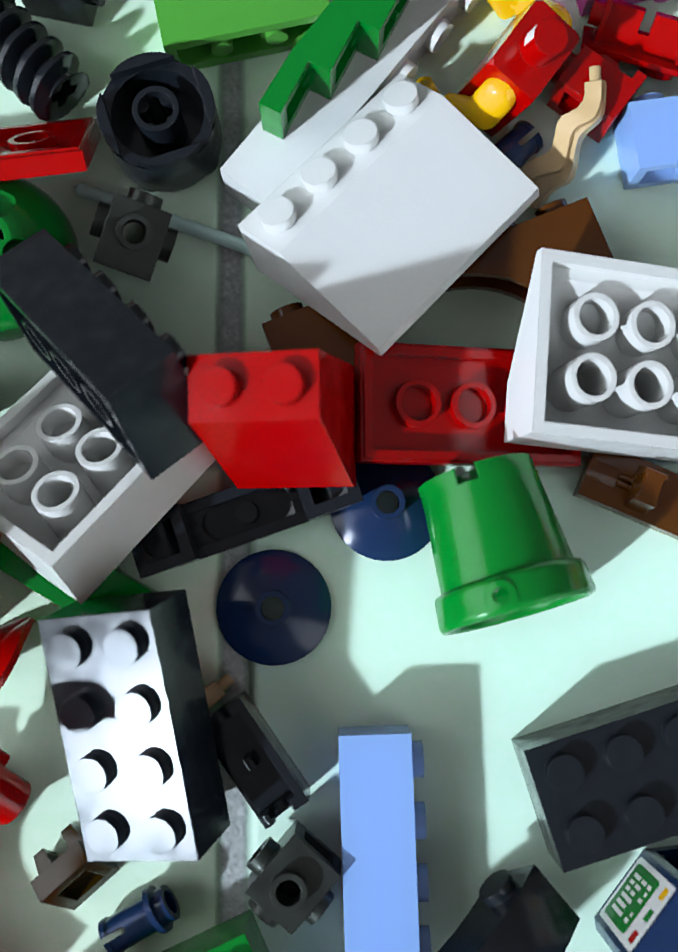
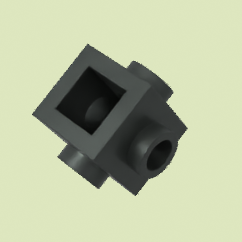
M130 187L127 197L115 192L111 205L99 201L89 235L100 238L93 262L150 282L157 260L168 263L178 235V230L168 227L172 214L160 210L163 199ZM136 222L143 227L145 235L141 243L132 244L124 238L122 229L127 223Z
M296 819L278 842L272 837H268L249 859L246 867L252 872L249 875L244 893L250 897L248 904L260 920L270 927H276L279 923L288 933L293 935L304 920L310 925L314 924L331 904L334 893L330 889L342 876L341 859Z

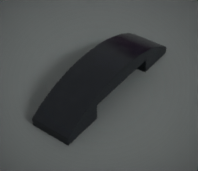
M357 478L356 487L237 489L236 486L185 504H174L131 552L140 579L305 524L364 501Z

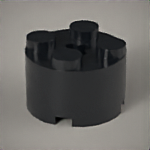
M163 52L138 54L117 65L109 75L111 81L103 95H101V92L99 94L96 104V115L100 131L124 174L143 191L174 192L191 187L205 176L213 173L219 163L222 147V128L211 87L202 72L192 64L190 67L175 60L174 55Z

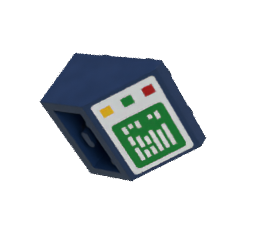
M678 845L643 849L595 915L596 930L612 952H678Z

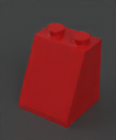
M321 349L187 355L188 422L237 489L356 487L355 380L353 365Z

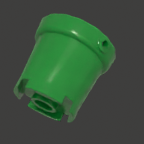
M506 454L474 462L476 468L456 477L455 470L452 469L426 481L418 488L426 516L441 596L435 600V609L439 630L442 635L448 636L527 617L580 600L595 592L596 586L583 559L573 556L540 480L538 471L535 469L529 454Z

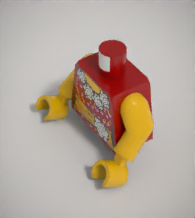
M487 0L500 19L506 20L514 15L516 17L502 32L457 93L449 92L444 97L477 129L485 131L491 138L533 103L580 41L578 33L572 28V19L569 12L558 1ZM424 76L416 80V82L440 94L431 77Z

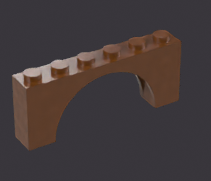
M586 197L567 204L566 199H558L536 210L534 218L516 225L513 222L445 292L467 289L486 290L501 293L525 303L536 253L540 248L613 258V255L588 198ZM301 302L282 306L270 314V321L262 323L265 338L271 351L321 349L354 366V345L359 341L310 306L303 307Z

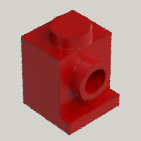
M585 45L578 54L572 51L550 81L555 84V87L546 106L560 116L577 108L583 101L584 82H589V67L601 66V79L606 81L607 87L605 113L602 121L587 134L588 137L599 144L616 123L628 102L634 99L648 76L638 70L630 78L621 71L620 66L611 57L598 54Z

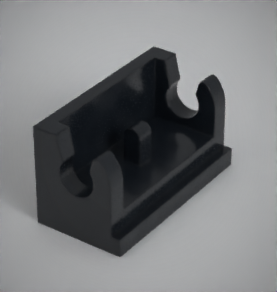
M245 690L210 714L218 759L265 829L273 826L276 818L291 807L296 811L309 801L310 785Z

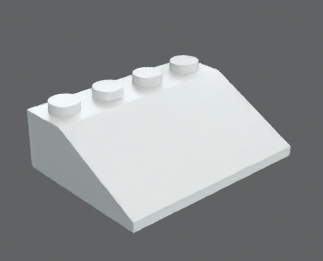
M399 73L240 222L238 227L258 271L379 356H382L539 197V187L443 95Z
M543 247L537 251L507 382L504 443L678 462V268Z
M185 368L184 372L188 376V368ZM50 370L0 418V541L41 576L82 605L216 459L205 444L202 443L151 480Z

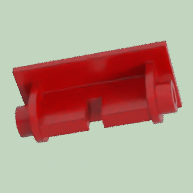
M594 0L587 24L596 27L583 26L580 49L587 45L596 53L611 57L617 64L623 61L641 67V71L647 76L657 80L669 81L672 80L673 76L678 77V17L657 11L649 32L639 30L646 13V8L619 0H606L605 2Z

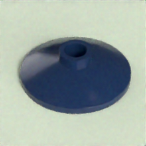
M356 463V478L364 501L331 513L332 522L338 535L352 550L373 560L394 561L417 553L430 542L426 516L418 488L426 481L436 477L435 473L428 465ZM383 492L395 494L399 502L397 510L389 514L380 511L376 504L378 495Z
M264 550L243 558L227 573L217 595V620L225 640L242 657L262 665H285L305 657L320 643L327 631L331 618V597L323 576L308 560L284 550ZM270 596L279 598L284 605L283 614L277 619H269L262 612V603Z

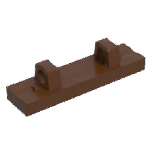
M589 453L573 496L678 540L677 473L639 457Z

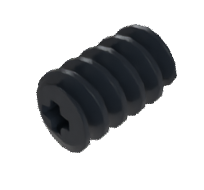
M0 0V82L7 90L13 91L22 104L29 106L38 119L46 122L58 121L68 115L85 95L90 83L88 75L84 72H78L80 62L77 55L70 51L63 52L62 42L57 37L47 36L48 32L45 26L38 21H32V17L26 8L19 5L16 6L15 0Z

